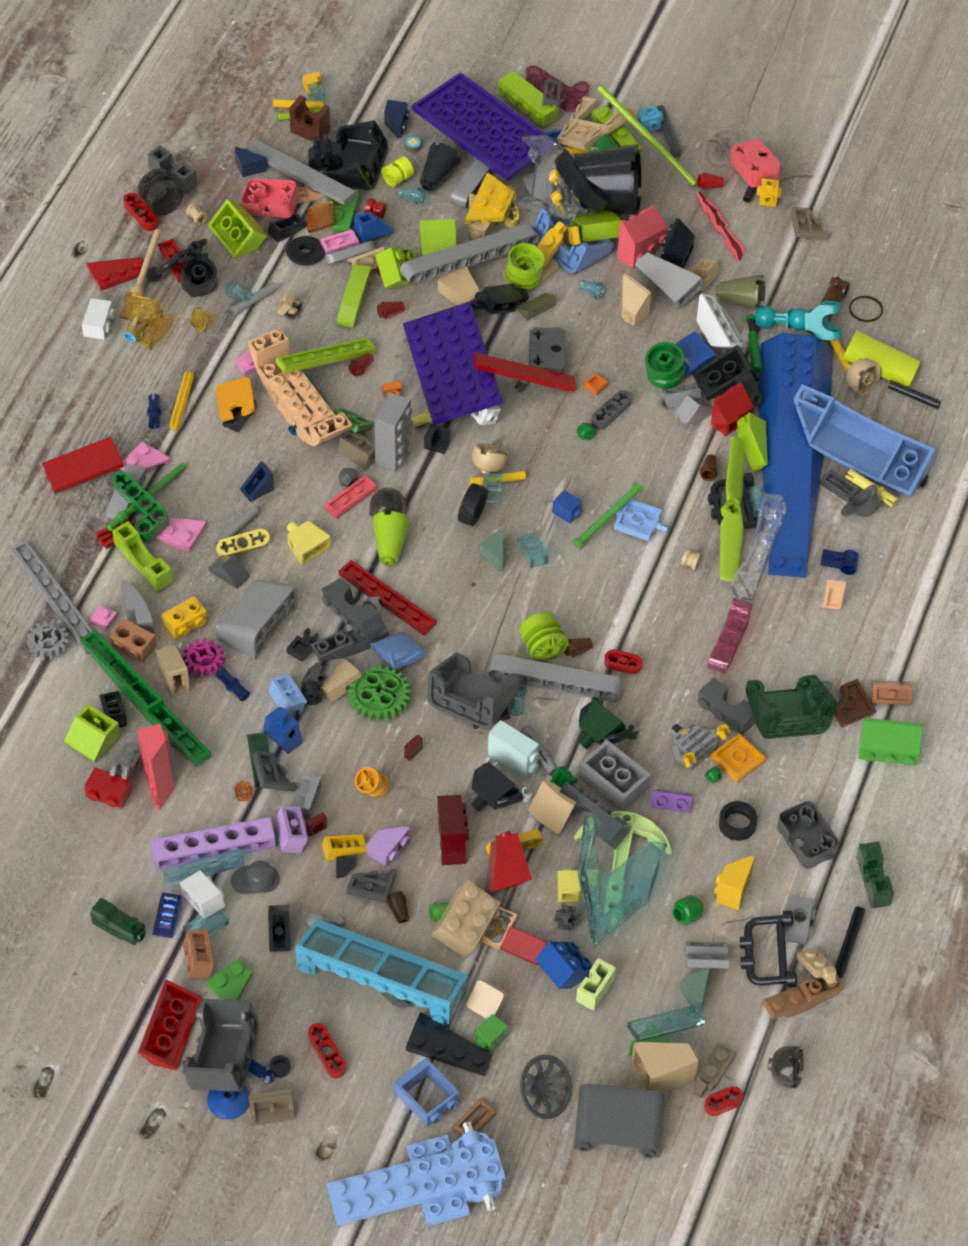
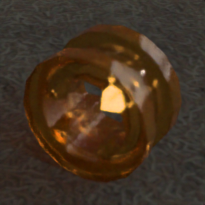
M241 781L235 785L236 799L243 802L248 801L252 797V786L250 783ZM241 789H245L246 793L242 794Z

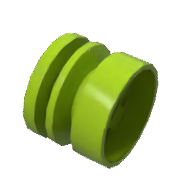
M520 243L510 249L505 271V278L508 284H514L517 289H525L526 291L535 289L541 282L545 263L542 250L529 243Z
M546 611L534 614L527 618L519 628V635L534 661H551L559 657L569 645L564 631L560 628V624L552 612Z

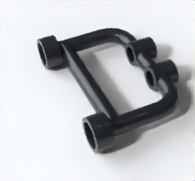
M203 238L199 241L191 242L187 249L178 251L174 254L173 258L161 266L149 269L147 279L150 282H157L161 279L162 273L176 264L182 263L190 255L200 254L208 240Z
M744 473L742 500L747 521L743 522L744 529L755 528L756 531H764L763 516L754 517L747 487H754L753 473ZM726 479L713 483L711 494H708V504L714 505V509H711L712 520L717 519L719 526L723 516L721 514V501L718 489L726 486Z
M792 910L783 911V915L752 918L745 925L744 936L739 937L740 949H745V956L740 958L741 968L746 969L747 978L751 983L759 986L787 984L788 988L797 987L796 971H787L785 927H793ZM776 924L779 976L760 978L754 973L755 961L753 956L752 929L757 925Z

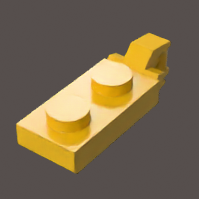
M560 221L554 228L548 230L537 246L544 253V268L564 242L563 234L567 227Z

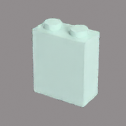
M500 720L489 732L488 755L525 779L530 774L536 772L539 766V744Z

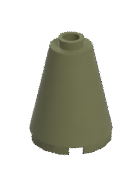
M764 275L720 282L716 286V296L719 297V300L758 310L764 306L760 305L761 300L765 301V281L761 280L764 278Z

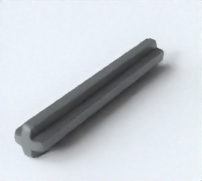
M663 105L657 106L658 111H662L664 121H661L662 130L673 157H679L681 149L665 107Z

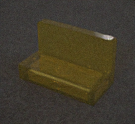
M127 291L124 295L125 306L120 313V318L128 321L131 318L130 321L132 322L134 317L138 316V324L146 322L145 326L153 327L161 313L160 301Z

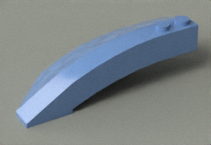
M801 384L793 399L810 447L842 466L854 469V471L862 476L909 497L912 496L929 473L937 458L935 448L891 430L835 400V398Z

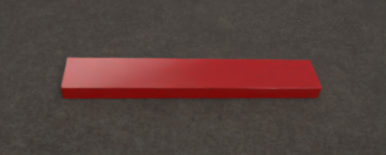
M476 352L473 356L474 366L477 370L569 392H575L577 389L575 378L571 375Z
M350 560L338 571L339 576L369 597H381L379 600L380 605L425 636L437 624L435 618L354 561Z

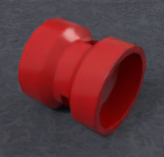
M369 198L364 212H372L383 219L387 210V203H378L375 199Z

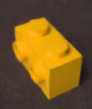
M195 596L162 614L163 626L175 640L187 636L191 631L203 627L208 622L207 611Z

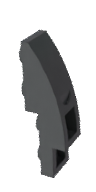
M382 621L384 628L366 638H363L359 633L356 634L353 630L347 632L346 629H343L310 645L319 661L334 660L370 649V643L389 636V630Z

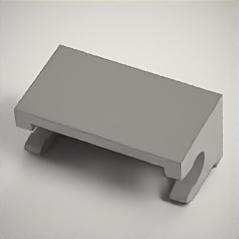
M302 774V779L299 782L300 784L291 806L300 807L303 818L310 819L322 788L321 776Z

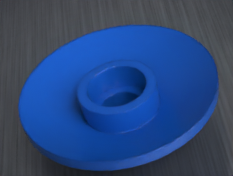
M245 1086L242 1092L209 1091L207 1097L208 1107L215 1116L221 1119H235L244 1114L248 1109L249 1092ZM228 1094L232 1095V1097L225 1098L224 1096Z

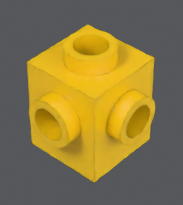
M762 178L761 185L757 186V195L760 196L759 205L776 207L777 197L781 198L782 187H779V180Z

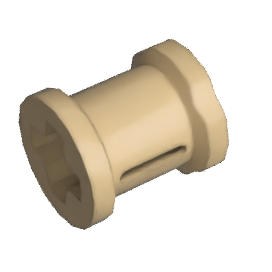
M192 203L186 209L187 216L192 217L198 226L203 225L208 220V214L202 211L197 203Z

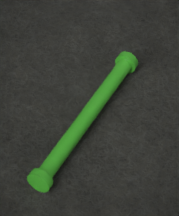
M635 482L632 489L578 539L575 538L573 540L574 545L581 549L586 540L637 493L643 491L641 485Z

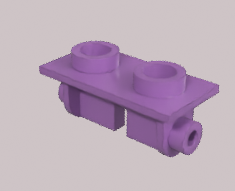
M657 788V790H652L650 807L690 813L692 795H688V793H671L670 791H663Z

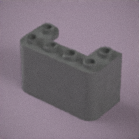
M202 999L201 1005L196 1011V1017L202 1026L201 1036L197 1038L196 1054L192 1057H187L182 1062L181 1071L192 1090L242 1092L259 1031V1021L251 1001Z

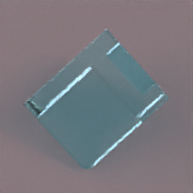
M483 473V487L488 489L486 502H501L502 474Z

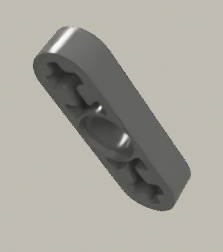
M620 390L592 415L593 427L604 429L631 405V393L626 390ZM609 407H613L616 409V411L609 412L607 409Z

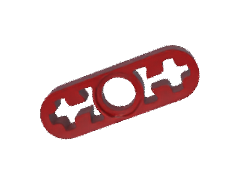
M136 193L124 195V207L147 231L155 230L158 227V219L151 209ZM138 210H144V211H145V212L142 213V214L136 213Z
M321 1023L312 1024L308 1029L309 1041L328 1075L332 1078H341L346 1073L345 1060L327 1028ZM315 1031H317L318 1033H321V1038H322V1041H321V1042H320L319 1037H318L317 1035H314V1032H315ZM331 1047L333 1052L325 1055L321 1052L322 1048ZM333 1059L338 1067L340 1066V1070L333 1068Z

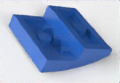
M696 331L676 343L684 352L685 378L691 376L702 365L716 359L714 351Z

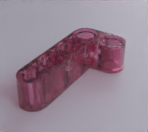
M532 65L526 68L525 80L543 94L546 79L560 81L538 66ZM579 81L572 87H569L562 82L559 107L566 112H575L578 104H582V98L584 96L589 97L590 85L585 81ZM548 84L547 97L550 98L551 84ZM555 85L553 99H557L558 85Z
M735 597L732 599L727 620L710 655L707 668L724 674L727 673L748 626L752 603Z

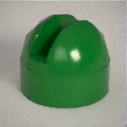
M716 765L708 770L704 776L710 782L716 783L721 779L722 773Z

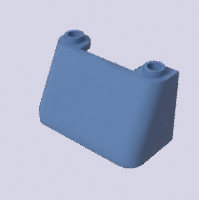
M571 204L562 205L565 211L563 214H561L557 205L542 207L533 226V229L540 236L537 244L540 243L548 230L554 228L559 221L565 226L571 225V215H578L577 210ZM564 233V242L552 258L567 272L578 273L610 254L615 244L610 239L598 240L597 244L594 241H581L577 245L567 244Z

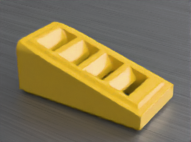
M363 834L325 836L322 843L326 861L336 860V857H349L367 852Z

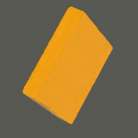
M740 733L710 755V758L737 783L766 762V757Z

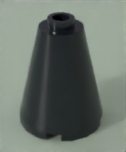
M433 143L430 146L420 179V184L424 190L434 191L461 163V157L459 156L458 158L456 155L457 151L444 143L435 145Z

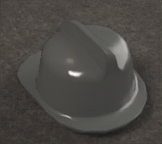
M870 485L842 508L841 515L848 516L856 513L866 517L873 514L882 504L881 499L876 494L877 486Z
M255 861L251 865L240 867L231 876L232 887L237 892L245 894L270 892L278 886L280 880L277 870L265 861Z

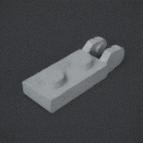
M126 743L111 767V776H116L118 771H122V779L127 780L129 775L134 772L141 760L140 749L137 744Z

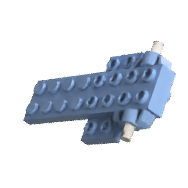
M465 1122L463 1124L465 1134L457 1141H454L452 1145H450L448 1135L406 1145L409 1162L327 1183L337 1226L422 1204L427 1226L469 1216L470 1212L467 1204L485 1201L487 1211H491V1207L494 1210L496 1206L493 1199L502 1194V1186L506 1185V1178L495 1140H491L486 1133L473 1131L472 1123L468 1122L467 1127Z

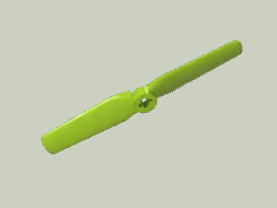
M731 436L726 478L727 502L721 507L723 519L720 524V578L727 582L738 581L744 531L740 507L743 497L744 442L737 436Z

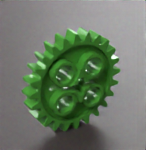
M371 665V670L369 671L363 668L364 673H361L362 677L349 685L348 702L351 703V708H356V714L362 712L363 719L368 715L370 721L374 717H377L378 722H380L382 717H384L385 721H388V716L395 719V713L401 715L402 709H407V704L410 703L411 697L410 684L407 683V677L403 678L402 672L396 674V668L389 671L388 665L385 669H382L381 665L378 666V669Z

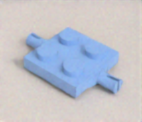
M633 499L627 502L615 514L617 515V520L614 524V530L649 541L656 529L666 533L669 529V525L659 522L662 509Z

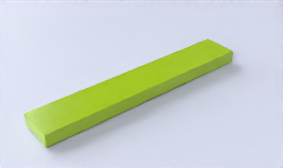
M367 337L276 357L275 362L285 374L376 354L377 348Z

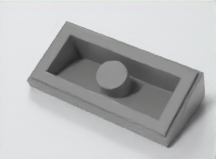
M694 383L662 389L661 394L666 406L671 408L680 406L687 395L701 398V389Z

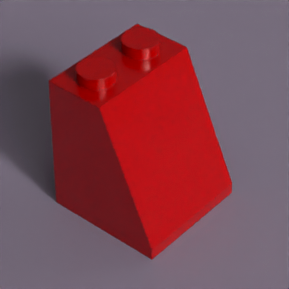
M504 832L495 836L496 840L491 842L486 893L492 894L532 880L518 833Z

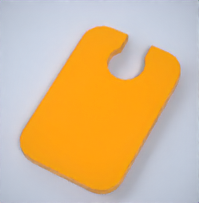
M238 378L219 384L216 387L218 412L222 421L234 419L231 411L236 407H242V416L254 412L255 404L250 378Z

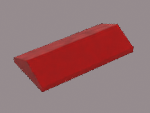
M167 979L164 980L138 1053L152 1065L176 1070L194 1023L197 1008L200 1006L203 997Z

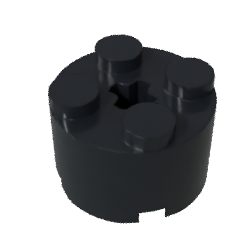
M201 255L187 258L181 268L180 283L184 291L191 297L209 294L214 289L216 283V265L211 259L204 258Z

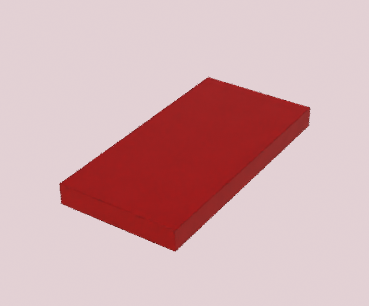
M111 437L42 463L55 494L124 467Z

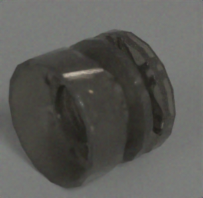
M154 169L144 175L139 181L138 193L154 214L159 216L170 214L182 203L183 192L166 170Z

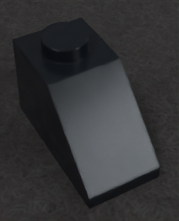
M269 905V951H290L289 905Z

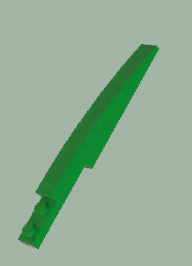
M96 630L80 639L81 644L149 723L152 726L161 724L162 730L167 731L168 743L172 747L176 746L195 767L212 757L210 750L164 704L163 698Z

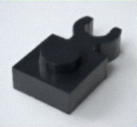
M307 628L304 631L303 638L297 635L286 648V652L303 662L313 650L310 644L318 641V633H315L314 636H309L310 629Z

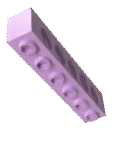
M270 817L258 818L248 822H237L227 826L220 825L206 830L199 829L191 833H179L175 836L158 837L151 840L156 871L276 848Z

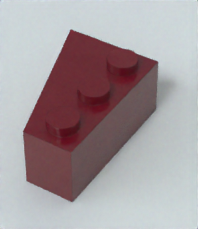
M461 795L437 796L442 865L466 864V840H469V828H465L468 827L466 803H462Z

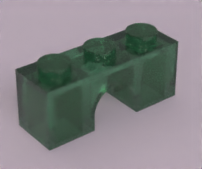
M879 841L859 844L856 858L871 908L891 906L894 891L889 876H884V857Z

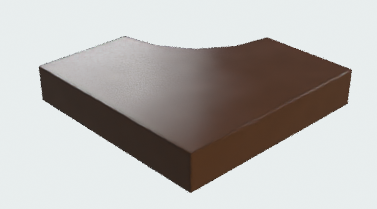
M858 679L841 685L839 688L842 694L841 703L833 709V713L841 727L876 713L874 706Z

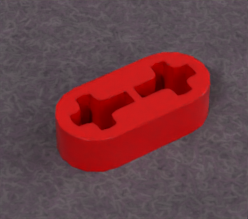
M735 1086L713 1093L705 1100V1111L711 1116H718L741 1105L743 1093L740 1088ZM730 1094H732L733 1096H737V1099H729ZM711 1102L718 1104V1108L710 1107Z

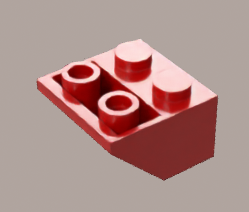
M742 383L730 387L727 392L718 395L713 401L711 424L724 436L738 429L737 421L749 412L753 414V404Z

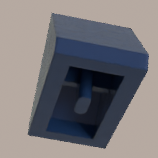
M235 147V162L242 177L266 172L267 157Z
M260 461L240 490L249 501H254L274 490L273 473L263 461Z

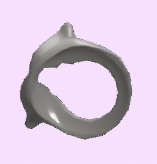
M369 597L366 600H359L353 605L363 606L364 603L371 602L376 606L380 616L382 614V608L379 603L381 597Z

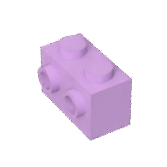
M281 806L274 820L281 852L301 853L308 841L301 808Z

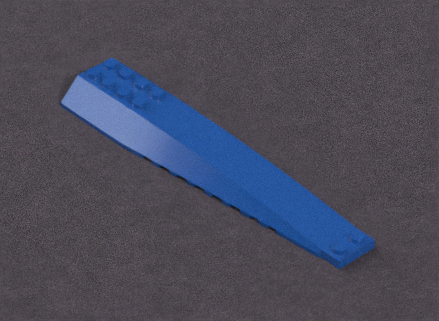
M780 333L761 343L763 368L759 373V392L762 396V402L758 407L759 418L766 421L768 464L762 468L766 549L767 559L769 560L768 575L806 578L823 454L809 446L793 399L801 384L831 396L833 351L825 342L813 335Z

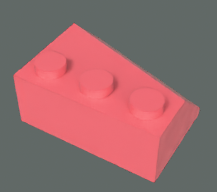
M654 205L642 210L638 216H630L628 221H620L617 258L632 268L635 267V263L641 256H644L647 252L653 254L656 248L662 245L664 237L668 234V227Z
M161 724L137 730L141 763L156 811L162 808L174 790L170 767L172 763L169 754V738L167 731L162 730Z

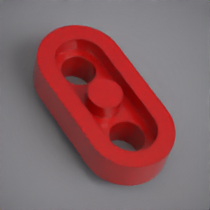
M612 649L607 651L604 656V664L609 669L628 674H637L642 669V659L636 654Z

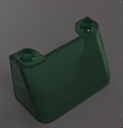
M816 675L801 677L796 684V688L764 692L765 686L760 680H749L747 682L745 692L757 728L763 738L775 739L822 734L829 729L837 700Z

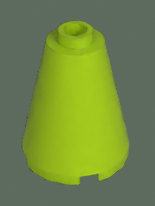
M391 511V515H385V512H380L373 516L372 521L379 561L385 566H393L399 560L410 526V520L403 513Z

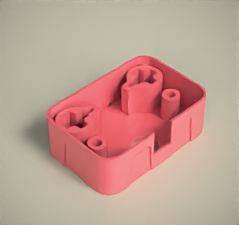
M753 139L732 146L731 165L749 186L757 187L761 185L762 178L780 179L781 163L761 140Z
M254 178L248 181L241 198V203L251 216L289 218L294 214L300 193L295 181Z

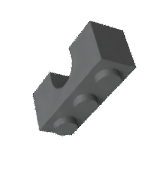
M161 145L147 154L149 169L184 194L197 186L196 170L185 162L177 166L172 159V153Z
M712 678L699 691L697 702L702 708L713 713L718 720H722L729 725L733 731L743 735L757 722L759 710L745 700L737 705L727 704L725 701L728 697L729 688L716 678Z

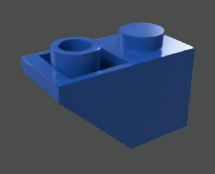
M372 212L354 216L355 234L362 242L394 233V229L386 220Z

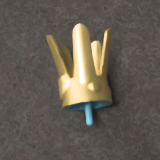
M138 316L134 317L130 326L131 318H129L127 329L123 333V337L127 341L135 342L138 335L145 329L146 322H143L135 330Z

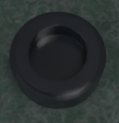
M278 1055L271 1059L269 1068L273 1076L282 1078L289 1074L291 1065L287 1057Z

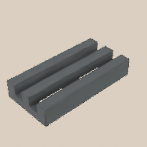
M545 80L542 105L549 103V106L556 104V107H559L562 88L561 81ZM548 84H551L550 98H547ZM555 85H558L557 99H553Z
M832 469L819 482L820 485L847 503L854 499L861 489Z

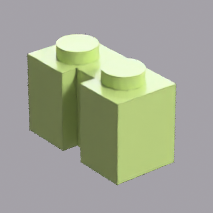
M598 958L590 969L589 978L585 977L578 987L576 1002L594 1011L614 982L616 967Z

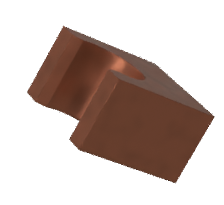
M300 95L289 108L290 132L310 141H313L312 136H317L318 141L323 140V134L328 135L330 132V107L324 105L315 114L307 107L306 97Z

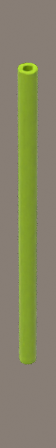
M603 85L597 89L692 186L697 183L688 171Z

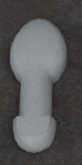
M316 913L304 919L308 927L313 924L316 918L338 927L343 926L345 923L343 917H324Z

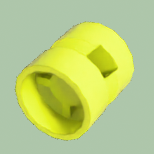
M404 156L382 168V176L391 187L399 185L403 180H407L414 175L411 162Z

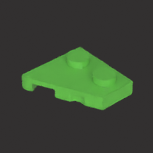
M345 408L334 410L335 415L342 412L352 423L351 430L358 433L371 430L373 422Z
M238 958L206 981V985L219 1000H238L244 992L245 985L251 979L252 972Z

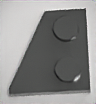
M254 752L252 757L260 788L295 791L297 784L295 782L291 783L285 776L287 771L279 763L274 753Z
M390 869V872L378 874V871L352 874L347 887V894L386 903L396 876V869Z

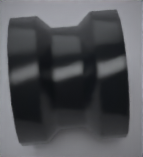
M311 681L301 686V693L307 700L306 705H316L321 702L322 695L319 692V683Z

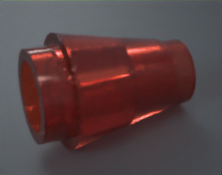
M402 301L381 302V304L377 305L378 315L384 319L405 311Z
M366 353L352 360L348 367L350 373L354 376L363 375L374 361L373 356L370 353Z

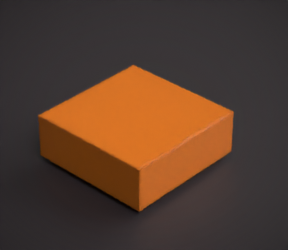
M594 373L583 382V387L597 396L608 387L609 382L597 373Z

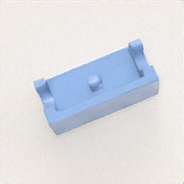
M289 673L271 679L268 693L276 705L286 709L292 717L295 711L301 715L307 700Z

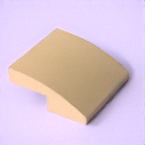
M543 779L528 810L540 823L559 835L576 801L560 793L562 788Z

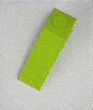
M749 412L737 421L738 437L744 442V452L752 471L756 473L768 464L766 421Z

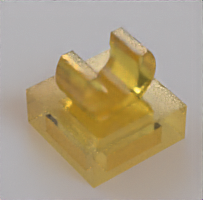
M199 307L194 308L189 323L199 333L206 332L207 325L210 324L209 318L212 317V314L209 311L203 312Z

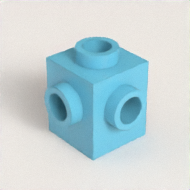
M656 105L638 109L637 121L648 132L662 128L663 114L662 111H658Z

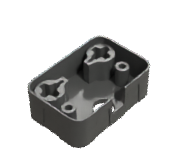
M533 327V330H530L529 365L564 374L565 330L562 328ZM553 346H559L561 348V351L553 352L551 348Z
M802 802L779 814L777 829L804 868L815 867L824 861L836 857L839 840L813 802ZM801 839L804 845L799 847L796 841H794L793 845V840Z

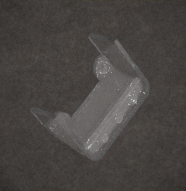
M547 135L522 137V140L530 145L529 158L536 164L532 195H525L524 199H514L513 202L525 211L539 214L542 207L556 206L551 198V194L554 192V183L550 182L549 175L550 172L557 169L555 159L565 150L563 146ZM561 177L558 179L560 187L564 189L566 201L567 185Z

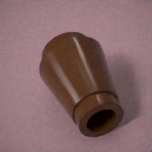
M713 454L706 456L699 470L702 479L706 481L713 480L718 474L717 458Z
M591 638L568 639L569 645L564 653L566 656L575 657L592 649L593 642Z

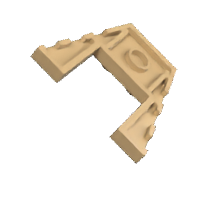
M584 96L582 104H578L575 115H571L570 123L564 126L557 139L559 144L586 150L595 144L601 136L611 133L628 120L619 111L605 124L583 120L599 105L597 99ZM623 105L633 117L638 114L637 108Z

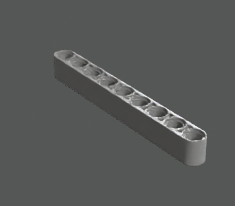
M525 223L409 260L402 264L400 272L410 284H416L509 254L510 249L520 243L535 245L539 241L540 236L529 223Z

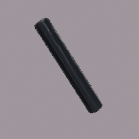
M859 906L854 908L835 965L836 974L839 978L844 977L865 914V909Z

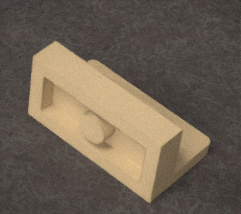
M376 247L373 250L346 258V260L351 262L352 267L354 264L370 266L372 267L371 270L377 268L375 255L384 251V247Z

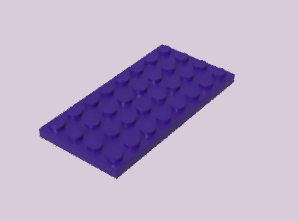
M461 72L412 105V110L507 181L556 148V141Z
M471 302L403 323L434 425L503 403L494 373L477 370L474 366L473 356L475 352L488 354Z

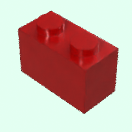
M94 767L84 786L86 797L121 809H123L132 792L131 779H122V776L117 774L116 776H111L110 772Z

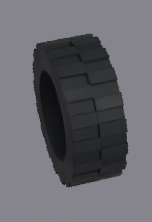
M475 483L469 486L459 508V522L472 527L477 523L488 497L487 488Z

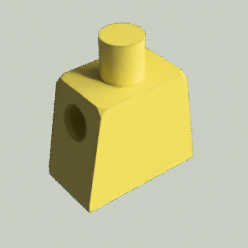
M295 521L288 524V545L302 566L331 548L330 536L310 521H306L300 526Z

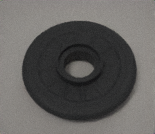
M311 236L297 237L286 248L288 258L295 264L304 266L319 262L325 253L320 240ZM302 249H309L310 251L307 252V253H304V252H302L301 250H302Z

